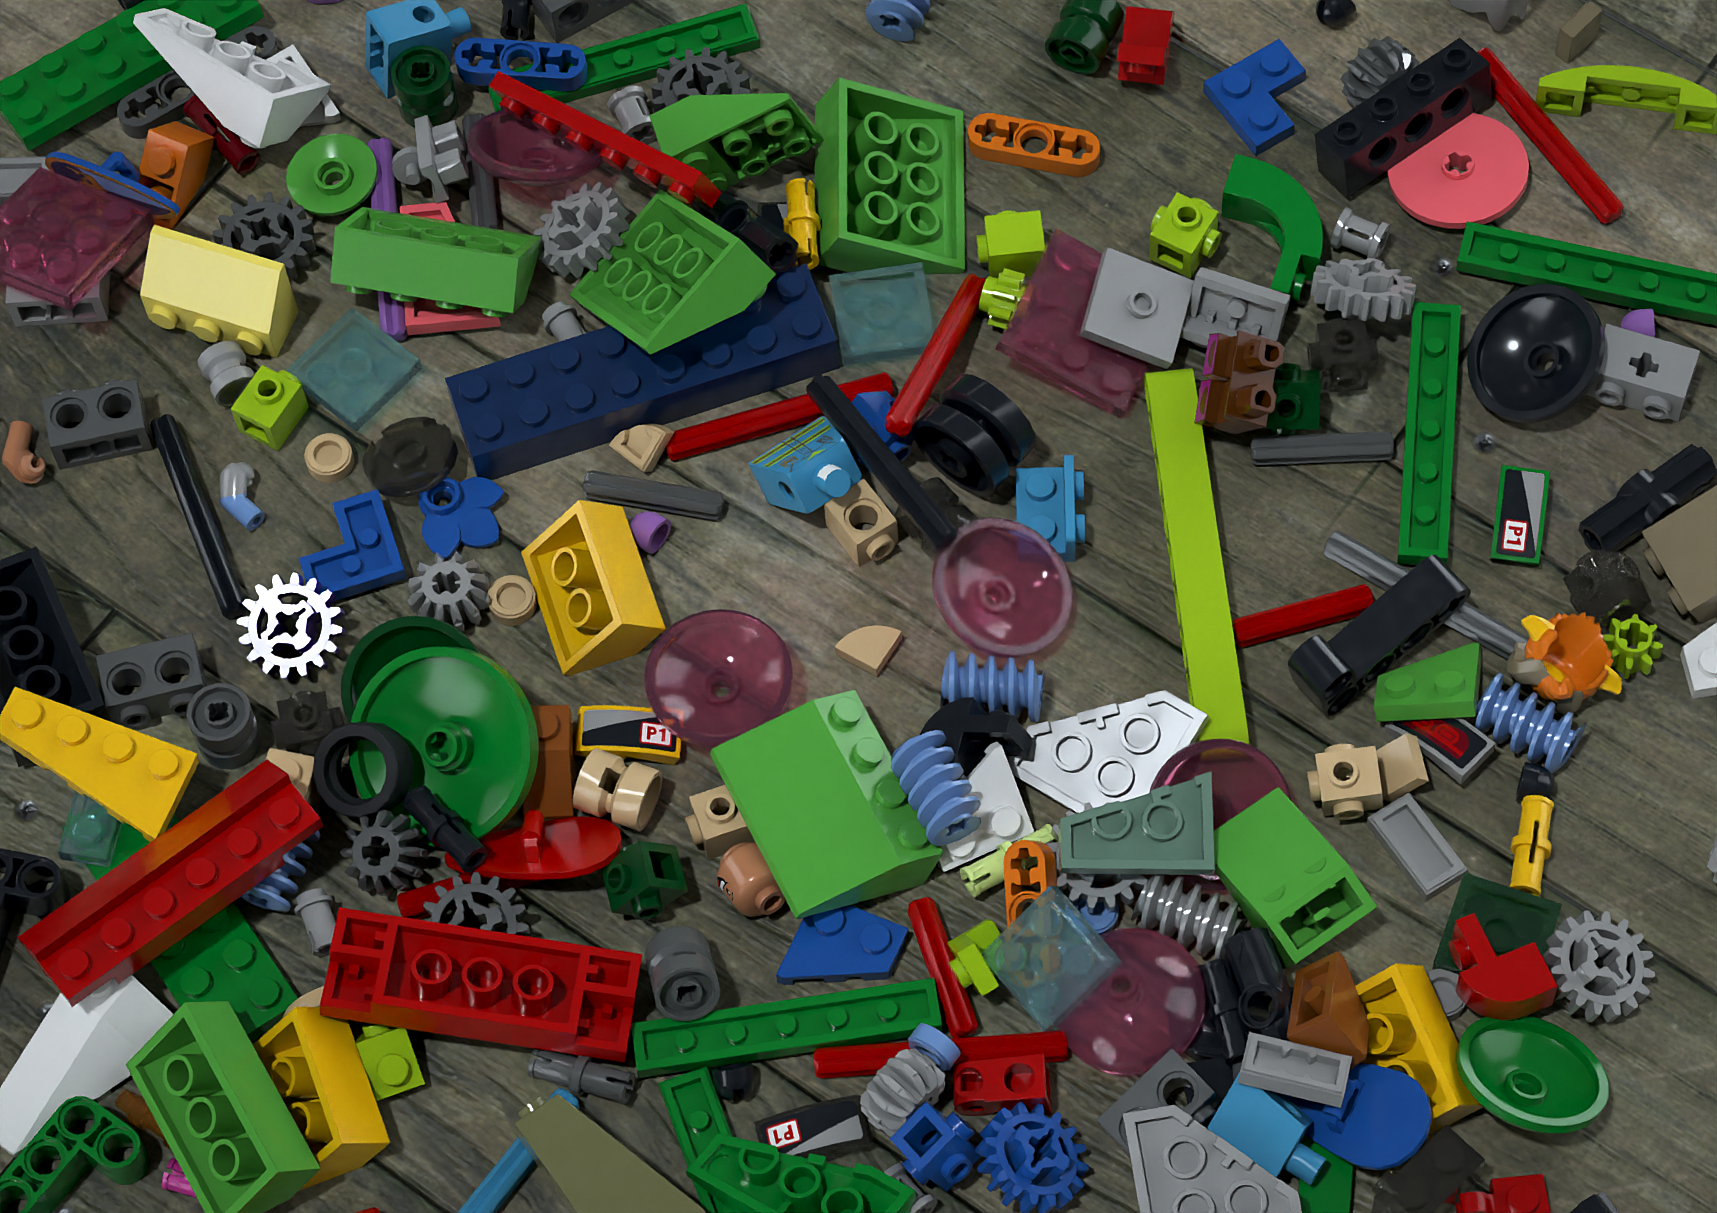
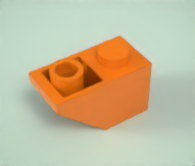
M177 121L149 129L139 167L140 179L138 183L179 206L180 212L177 217L172 219H157L129 213L128 216L152 226L157 225L173 230L205 180L215 137Z

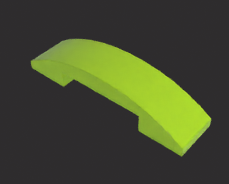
M1595 65L1566 69L1539 78L1535 102L1545 113L1580 117L1583 102L1675 114L1673 129L1717 135V95L1696 83L1669 73L1634 66Z

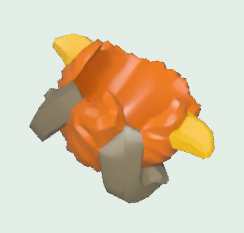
M1586 612L1579 615L1576 613L1571 615L1565 613L1561 615L1558 613L1548 621L1535 615H1529L1521 620L1522 626L1527 630L1530 637L1527 642H1516L1514 644V650L1507 661V672L1518 683L1531 684L1532 689L1545 701L1552 700L1557 702V712L1562 715L1568 712L1574 713L1583 704H1588L1597 690L1608 691L1615 695L1620 694L1622 690V678L1610 668L1613 663V659H1611L1612 651L1608 649L1607 643L1603 640L1600 624L1594 623L1595 617L1586 616Z

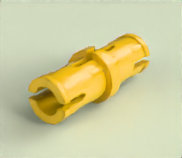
M796 178L789 181L785 186L788 214L783 219L784 232L792 236L799 244L796 250L797 258L799 257V265L807 263L809 270L819 264L817 231L820 232L821 230L820 216L816 213L815 184L809 180L807 182V192H805V178Z
M1528 795L1523 798L1521 803L1522 811L1518 835L1514 836L1511 842V852L1515 856L1508 893L1518 899L1535 900L1541 895L1540 887L1544 861L1551 855L1552 844L1548 840L1554 802L1547 797Z

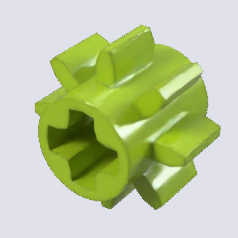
M1004 268L1003 273H999L998 278L987 277L980 296L979 310L990 315L988 325L1009 331L1010 327L1014 325L1015 320L1023 323L1026 322L1035 292L1034 288L1023 284L1026 274Z
M1634 614L1631 619L1623 622L1613 618L1609 627L1610 634L1603 635V640L1607 643L1608 649L1612 651L1611 659H1613L1611 667L1623 673L1624 679H1628L1630 674L1640 670L1646 675L1650 674L1653 665L1652 659L1660 658L1663 644L1652 641L1657 631V625L1648 626L1645 622L1639 620L1638 614ZM1627 644L1633 645L1634 649L1628 648Z

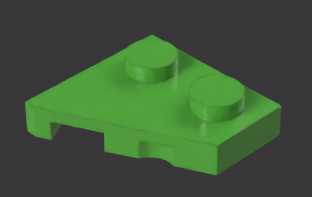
M1480 642L1470 643L1378 675L1374 700L1376 722L1476 717L1482 664Z

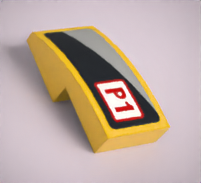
M580 706L577 712L574 755L587 757L593 749L597 748L620 756L623 759L633 757L675 765L680 758L683 713L634 706Z

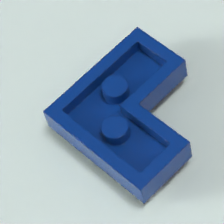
M1278 39L1204 81L1203 92L1252 153L1257 156L1294 135L1295 124L1274 98L1304 82L1306 70L1284 43Z
M378 489L332 503L345 544L298 558L306 584L312 578L321 582V589L318 595L330 590L336 595L334 601L407 578Z

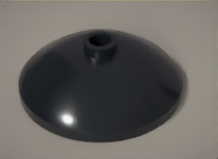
M1532 285L1505 296L1485 314L1470 342L1467 368L1469 380L1476 396L1493 413L1513 422H1542L1566 412L1589 391L1601 369L1605 352V336L1600 318L1594 308L1583 297L1573 290L1559 285ZM1554 359L1551 367L1544 370L1545 364L1549 360Z

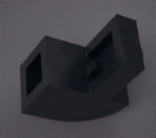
M973 697L961 698L943 706L932 715L920 733L922 735L934 730L943 731L946 740L941 747H951L955 754L949 764L960 763L964 770L962 776L966 777L987 755L984 751L990 744L994 742L1001 744L1006 756H1029L1033 738L1019 724L1016 717L1003 711H991L988 714Z

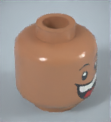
M756 842L739 843L727 850L720 861L717 883L736 910L748 917L769 915L779 910L784 904L785 898Z

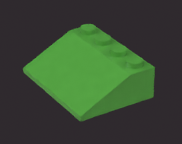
M839 77L815 104V128L824 140L815 145V208L821 221L820 232L817 231L818 265L853 274H961L965 270L963 111Z
M660 189L630 223L629 229L619 236L624 241L623 244L610 248L609 251L612 258L610 260H606L603 257L597 261V270L593 272L590 269L570 292L569 296L651 355L745 311L752 302H755L764 294L767 284L776 274L739 238Z
M855 690L811 700L712 748L710 752L718 772L795 919L923 885L944 853L940 846L929 842L925 834L926 828L920 825L917 819V811H914L908 802L909 795L904 794L899 785L900 779L895 777L890 768L892 762L891 755Z

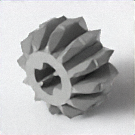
M457 551L450 561H444V558L436 552L434 557L435 564L433 566L419 562V567L417 568L419 577L409 578L408 583L409 591L412 594L408 599L411 611L414 614H418L417 616H427L445 621L461 632L464 631L463 623L466 621L479 625L481 620L479 611L489 609L490 598L487 594L490 589L487 576L480 574L479 564L474 559L464 563L462 555Z
M916 1048L901 1050L894 1058H889L886 1065L882 1069L877 1070L876 1076L867 1084V1090L861 1095V1111L869 1118L868 1121L879 1131L883 1130L892 1137L925 1102H928L931 1106L937 1103L946 1083L944 1080L945 1074L937 1067L938 1064L927 1054L923 1055Z

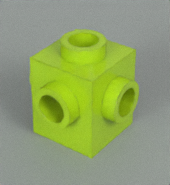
M1177 192L1168 207L1162 205L1152 220L1149 259L1191 278L1204 256L1211 258L1218 248L1222 233L1218 231L1219 211L1213 209L1202 199L1189 198Z

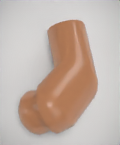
M13 421L9 428L2 455V463L19 482L26 484L37 483L44 476L46 463L42 457L38 459L29 450L34 427L24 421Z

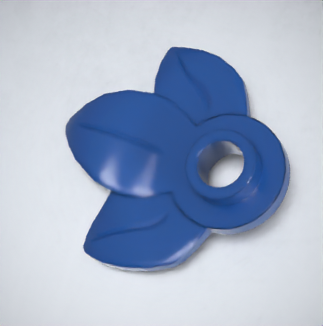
M439 476L429 480L419 494V506L422 514L425 516L421 533L425 544L435 555L437 552L444 559H449L460 543L471 548H486L495 545L499 541V526L489 509L504 496L503 489L495 482L483 477H472L461 482L446 476ZM448 498L452 500L447 505L436 506L437 501L440 499Z

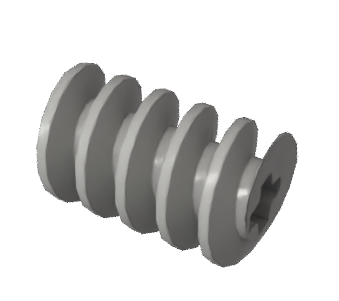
M1153 874L1142 889L1133 910L1131 921L1133 922L1142 914L1141 926L1143 929L1150 931L1160 922V937L1169 939L1179 930V946L1187 948L1197 939L1196 951L1198 955L1205 957L1215 948V960L1223 959L1225 961L1228 959L1224 945L1228 942V938L1243 931L1246 917L1242 920L1237 918L1239 902L1233 901L1222 911L1219 909V893L1215 892L1206 902H1202V885L1197 883L1185 894L1182 892L1183 876L1178 875L1168 886L1164 884L1165 874Z

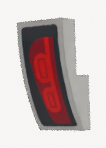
M1463 718L1389 721L1384 727V731L1394 739L1405 733L1417 736L1423 759L1427 756L1459 784H1462L1494 752L1496 744Z

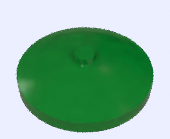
M453 646L428 647L410 651L395 658L379 670L369 681L357 701L351 723H383L397 731L409 746L414 762L413 783L408 793L417 786L426 785L448 810H455L464 819V826L477 840L487 837L500 829L514 816L523 804L530 791L537 769L539 754L537 726L531 706L523 690L515 679L492 659L476 651ZM359 740L349 745V760L357 789L362 799L375 797L380 793L386 777V765L383 754L371 741ZM403 801L391 811L394 818L400 814L410 817V829L422 830L425 835L418 842L419 844L434 846L427 839V831L403 809V805H405Z

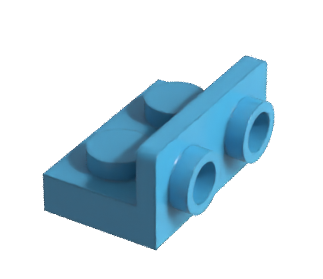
M1064 455V467L1016 468L1017 562H1075V543H1085V514H1075V500H1084V472L1074 471V455Z

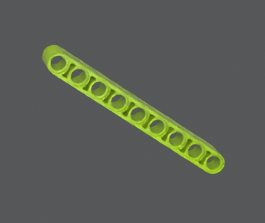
M1193 368L1144 373L1146 405L1189 703L1210 717L1195 742L1198 761L1249 757L1248 727L1202 425L1194 423L1198 404Z

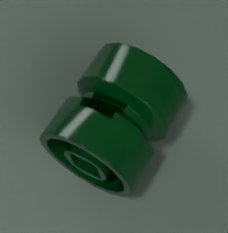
M1066 0L1060 12L1061 21L1054 24L1045 41V51L1057 65L1065 70L1084 75L1095 73L1109 49V43L1114 39L1124 19V11L1116 0Z
M425 45L410 47L401 52L393 61L391 76L400 114L404 121L413 128H415L414 119L425 115L428 116L433 127L450 122L456 114L458 101L449 60L445 54L435 47Z

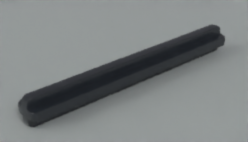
M821 374L813 377L812 382L806 386L808 396L934 549H941L943 551L949 549L958 538V532L831 377Z
M170 414L154 418L150 422V428L222 615L226 619H233L236 616L243 615L247 611L243 604L244 596L176 421Z

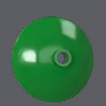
M1524 1016L1513 1020H1498L1484 1017L1471 1024L1459 1041L1456 1050V1065L1464 1085L1477 1102L1487 1111L1515 1127L1545 1134L1577 1131L1596 1121L1607 1103L1609 1082L1598 1058L1582 1041L1550 1022L1531 1016Z

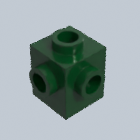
M1282 363L1275 370L1273 390L1277 395L1274 412L1268 414L1266 427L1261 429H1270V433L1282 436L1295 435L1299 429L1319 430L1321 393L1319 370H1301L1300 365Z
M637 841L622 848L618 856L612 859L608 865L601 868L612 913L632 915L638 920H648L661 915L664 907L688 891L677 847L673 845Z

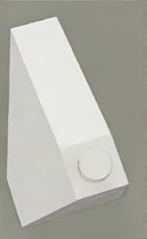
M166 8L139 13L134 16L133 24L221 124L239 135L240 140L250 147L262 149L269 145L288 141L329 91V83L296 63L282 57L278 60L277 64L254 55L256 46L244 41L237 44L230 41L215 39L216 31L213 28Z
M132 975L120 984L112 978L73 1007L60 993L0 1087V1147L17 1158L58 1107L67 1099L75 1096H85L96 1100L98 1103L112 1093L110 1089L131 1076L126 1063L174 1014Z

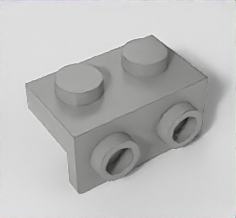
M1200 267L1195 275L1180 338L1189 340L1198 347L1207 348L1209 334L1222 333L1228 336H1237V331L1240 330L1280 342L1291 295Z

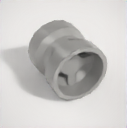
M232 340L222 341L208 347L201 353L197 364L203 377L212 382L210 391L215 401L223 407L233 406L255 375L250 367L245 366L246 355L238 342Z

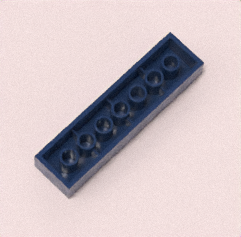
M807 263L792 267L788 272L781 271L775 273L776 275L767 284L764 294L758 300L752 302L745 311L651 355L611 326H607L445 378L451 405L476 477L490 480L498 479L609 443L620 432L637 425H665L790 385L818 374L839 369L837 338Z

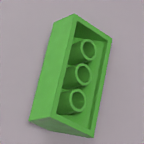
M361 207L335 227L330 283L345 285V290L351 293L369 294L373 290L389 292L390 297L398 301L412 302L417 301L418 298L436 300V305L445 309H461L466 305L481 308V312L488 316L506 317L510 313H514L526 300L541 248L542 237Z
M229 1001L185 1002L126 1063L133 1080L205 1213H264L290 1200L321 1169Z

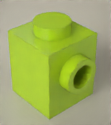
M1007 210L996 215L984 216L985 234L976 235L978 261L979 263L988 262L989 276L998 278L999 273H1003L1004 268L1026 274L1025 277L1046 275V250L1040 210L1028 212Z
M261 365L231 407V411L240 433L279 451L309 406L303 391V385L297 377L285 370L276 372Z

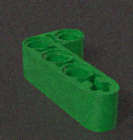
M75 1096L67 1099L58 1107L1 1175L0 1213H6L8 1206L18 1199L27 1200L24 1209L19 1213H52L90 1166L119 1185L136 1183L146 1175L149 1169L150 1158L148 1151L133 1128L94 1100L85 1096ZM85 1119L94 1120L92 1127L87 1132L82 1134L72 1133L75 1125ZM124 1147L133 1148L131 1156L125 1161H111L114 1153ZM51 1159H60V1164L55 1171L49 1174H39V1170L45 1162Z

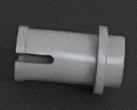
M564 301L552 304L542 315L544 320L543 328L547 333L554 334L559 342L587 333L576 318L577 311L574 306L567 305Z
M311 889L303 892L296 898L297 906L294 911L297 917L303 919L313 955L325 956L330 954V946L336 924L331 911L334 901L332 896L326 895L324 889Z

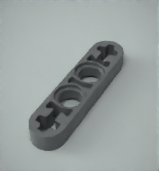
M250 26L224 40L237 44L244 41L251 45H257L259 48H264L260 53L255 51L254 55L265 60L279 53L273 32L263 26ZM174 69L125 96L117 106V115L124 133L135 139H145L149 129L179 121L186 117L183 112L184 105L195 93L191 89V92L185 99L180 101L168 99L167 94L173 87H190ZM154 100H160L162 110H159L157 103L154 104ZM140 111L141 114L147 117L139 120L136 116H132V114Z

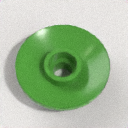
M347 134L323 135L309 141L295 153L286 173L287 188L293 201L298 206L302 205L306 212L319 216L340 215L359 206L371 194L378 176L377 162L371 149L360 139ZM335 180H341L337 184L330 185Z

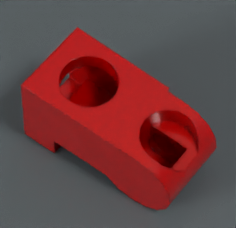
M1044 1053L969 1061L958 1064L953 1068L954 1111L961 1115L983 1116L999 1112L1003 1108L1011 1111L1019 1102L1024 1103L1028 1112L1038 1103L1042 1104L1044 1115H1052L1051 1075Z

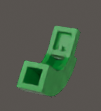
M1235 154L1223 190L1221 217L1254 225L1268 233L1277 243L1281 257L1270 289L1291 295L1288 306L1289 310L1292 300L1300 302L1306 280L1312 282L1316 267L1321 264L1323 230L1318 210L1306 190L1289 174L1267 162Z

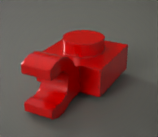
M1543 1174L1491 1179L1489 1183L1490 1194L1481 1191L1459 1194L1460 1202L1455 1204L1456 1213H1550Z

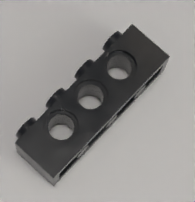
M1458 38L1314 134L1318 171L1343 194L1349 197L1492 100L1490 63L1465 41Z

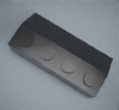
M37 546L1 559L0 714L14 687H18L98 717L106 709ZM11 748L18 767L32 762Z

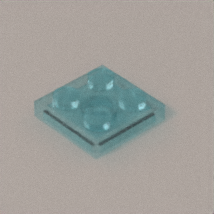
M922 262L829 275L843 366L922 354L934 333Z
M351 307L286 371L301 381L303 390L357 432L422 367L420 359Z
M1049 886L981 953L987 965L1044 1032L1052 1031L1122 963L1058 886Z

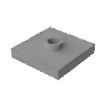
M1107 247L1101 256L1079 336L1168 369L1173 363L1194 280Z

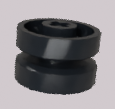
M959 374L939 395L940 404H932L916 420L912 427V434L921 452L948 480L976 496L988 497L1009 476V466H1017L1036 446V434L1030 421L1020 408L1002 391L986 380L972 374Z

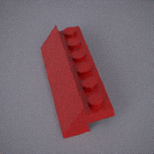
M267 759L18 936V939L45 975L51 979L71 1007H73L112 978L120 984L285 865L282 856L322 828L321 818L291 783L289 775Z
M339 907L330 946L329 966L320 1002V1015L625 1062L642 954Z

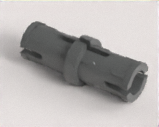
M534 1049L532 1052L534 1056L538 1057V1060L530 1058L528 1065L529 1077L540 1078L567 1086L572 1094L582 1096L587 1092L617 1101L623 1105L627 1104L631 1097L625 1091L633 1092L635 1085V1073L625 1072L594 1063L593 1057L579 1055L577 1058L564 1053Z

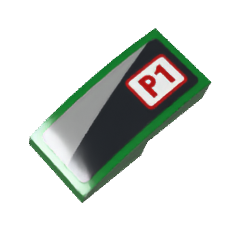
M1501 465L1489 560L1539 565L1550 471Z

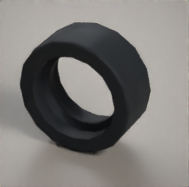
M356 722L337 727L321 741L314 756L313 777L317 791L328 807L343 816L360 818L363 816H377L381 810L392 811L404 800L413 783L414 762L410 748L397 731L383 723ZM359 740L373 742L383 754L386 765L385 782L380 793L368 799L353 796L345 786L341 774L342 757L347 747Z

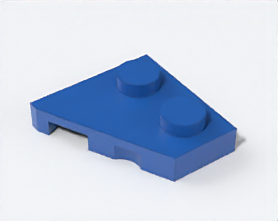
M851 905L804 917L776 974L777 982L783 985H793V980L824 978V983L845 982L850 978H861L864 981L889 979L909 938V928Z

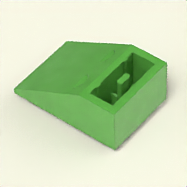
M789 93L690 95L649 115L661 151L701 171L723 192L728 187L742 180L763 174L769 167L781 161L804 154L810 147L824 141L822 135Z
M1279 787L1213 831L1214 871L1233 899L1239 902L1240 909L1253 928H1268L1282 969L1295 965L1377 908V905L1347 862Z

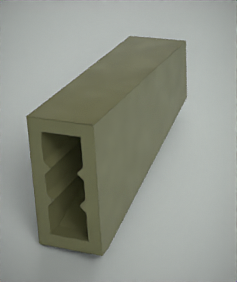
M559 1094L546 1101L544 1096L538 1097L519 1111L518 1115L521 1119L515 1123V1134L570 1213H706L701 1206Z

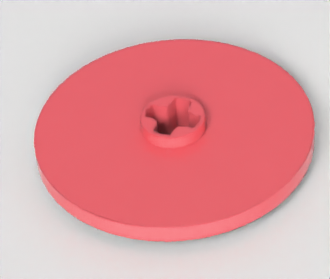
M1472 113L1388 170V182L1395 200L1414 218L1437 227L1462 229L1466 228L1467 221L1483 225L1492 222L1515 206L1527 186L1529 160L1523 143L1510 128L1488 116ZM1456 166L1460 171L1466 170V172L1460 174L1458 170H1450V168Z

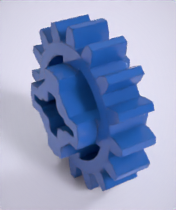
M1019 1102L1011 1111L1006 1108L1001 1109L980 1132L983 1140L975 1148V1153L986 1159L977 1169L979 1173L991 1174L993 1180L986 1187L989 1192L1000 1188L1005 1193L1002 1200L1003 1205L1008 1206L1013 1200L1020 1202L1021 1213H1029L1035 1206L1039 1213H1049L1054 1207L1061 1210L1083 1188L1084 1183L1080 1178L1088 1171L1089 1165L1079 1161L1078 1158L1086 1151V1147L1082 1144H1073L1071 1138L1077 1129L1074 1126L1063 1129L1059 1125L1062 1116L1059 1112L1048 1118L1044 1116L1042 1104L1038 1103L1028 1113L1024 1103Z

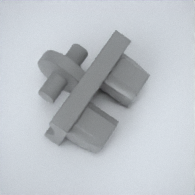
M425 115L414 119L417 147L410 146L398 151L392 160V171L396 179L404 184L416 185L430 179L432 182L433 198L437 204L449 199L448 185L469 178L466 160L462 154V151L466 150V146L456 120L433 127L428 116Z

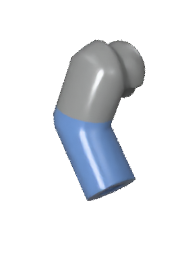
M246 462L230 463L224 467L220 474V504L248 531H253L260 526L265 518V513L247 498V487L252 484L251 479L255 477L254 471Z

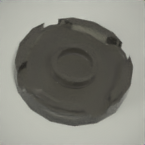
M426 416L406 418L385 428L381 432L383 437L376 444L372 440L365 450L362 461L365 475L370 485L375 490L378 489L380 494L394 498L411 497L430 490L447 477L455 466L458 448L450 428L445 424H437L434 418Z

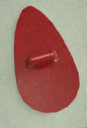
M530 810L525 814L523 826L495 832L478 840L488 849V857L473 872H479L480 877L493 878L496 876L502 879L534 880L562 879L587 875L605 867L612 859L618 856L623 846L620 829L611 821L598 817L577 816L544 821V816L540 811ZM448 853L445 854V863L448 868L473 875V872H464Z

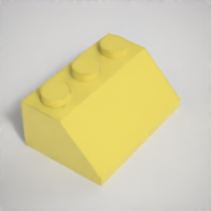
M153 226L150 232L140 292L148 318L156 325L165 329L177 327L187 330L207 342L232 340L238 342L247 354L257 356L262 353L277 358L299 313L285 265L164 227Z

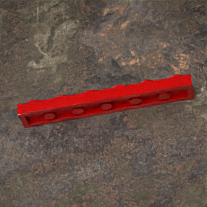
M500 71L497 72L489 84V87L502 99L499 107L514 118L522 120L526 115L532 118L531 122L546 134L555 137L560 132L566 135L565 140L578 150L588 154L591 149L600 152L599 157L603 161L620 171L625 166L634 169L633 174L651 187L657 188L659 183L668 186L667 191L687 205H692L693 201L696 200L712 209L721 195L720 190L701 171Z

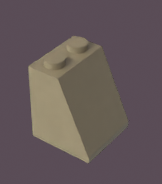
M1717 485L1642 531L1650 547L1643 551L1647 560L1658 575L1666 572L1673 584V587L1667 590L1672 602L1681 615L1690 612L1701 624L1717 617Z

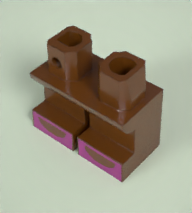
M1240 330L1237 331V336H1228L1222 333L1209 334L1202 376L1211 379L1201 381L1194 423L1232 434L1266 427L1268 414L1274 412L1277 395L1273 390L1275 370L1283 361L1284 346L1278 341Z

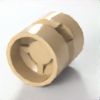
M595 748L587 756L577 778L573 794V808L600 818L607 813H611L612 822L641 832L648 824L658 802L662 788V772L637 762H633L626 767L622 757Z

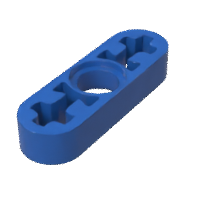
M469 38L461 42L454 53L459 77L464 82L472 85L489 86L497 72L500 71L534 89L573 91L580 88L588 77L587 63L583 51L571 44ZM475 56L483 57L482 60H479L477 66L469 65V63L474 61ZM497 57H499L501 66L500 69H495V65H497ZM518 57H527L534 62L532 67L524 72L511 70L509 64ZM542 60H547L548 64H545L546 72H543ZM565 63H573V66L569 67L567 73L560 72V69L564 68Z

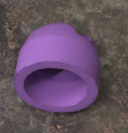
M1638 309L1629 312L1623 317L1621 328L1655 337L1653 309Z
M651 511L640 512L633 517L630 523V529L636 545L649 554L657 552L665 543L670 533L671 522L658 513Z

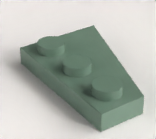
M1212 771L1195 776L1192 780L1170 787L1166 785L1153 789L1148 794L1122 802L1118 800L1061 818L1058 824L1059 873L1212 875L1215 870Z

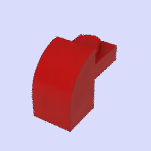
M1126 6L1122 43H1119L1117 61H1120L1118 80L1164 85L1171 46L1174 11Z
M1475 913L1455 920L1452 941H1449L1448 944L1456 966L1460 970L1467 969L1459 972L1455 990L1467 1007L1484 1017L1498 1020H1513L1553 1005L1558 985L1535 942L1497 957Z

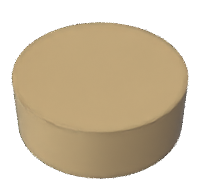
M326 433L312 439L305 449L304 458L308 471L314 479L320 482H338L344 479L354 466L351 446L344 437L338 434Z
M507 575L501 577L488 590L487 594L490 598L489 611L492 617L503 625L516 626L523 624L536 611L537 599L534 588L527 579L521 576Z

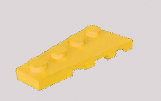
M14 687L0 714L1 741L45 771L50 770L65 780L70 788L83 797L87 795L106 808L108 814L123 824L126 822L137 829L149 842H152L166 831L199 763L198 753L18 687Z

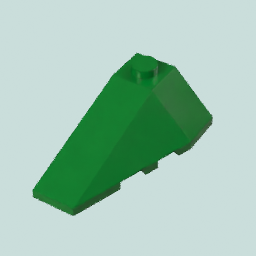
M717 1134L686 1170L687 1176L735 1213H910L916 1198L914 1189L873 1166L856 1163L855 1167L851 1168L827 1163L826 1156L809 1153L808 1158L780 1153L774 1145Z

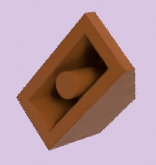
M570 705L531 706L537 726L539 754L535 777L530 791L523 802L524 817L530 810L540 811L544 816V821L574 817L575 726Z
M1336 951L1296 971L1287 1038L1290 1042L1352 1056L1350 1069L1356 1067L1362 1060L1366 1059L1370 1024L1346 960L1339 951Z

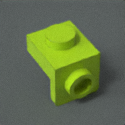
M985 919L947 942L955 957L948 964L964 989L971 985L981 996L999 987L994 975L1009 966V949L995 923L991 919Z
M367 1023L362 1026L364 1034L354 1038L376 1101L425 1084L405 1028Z

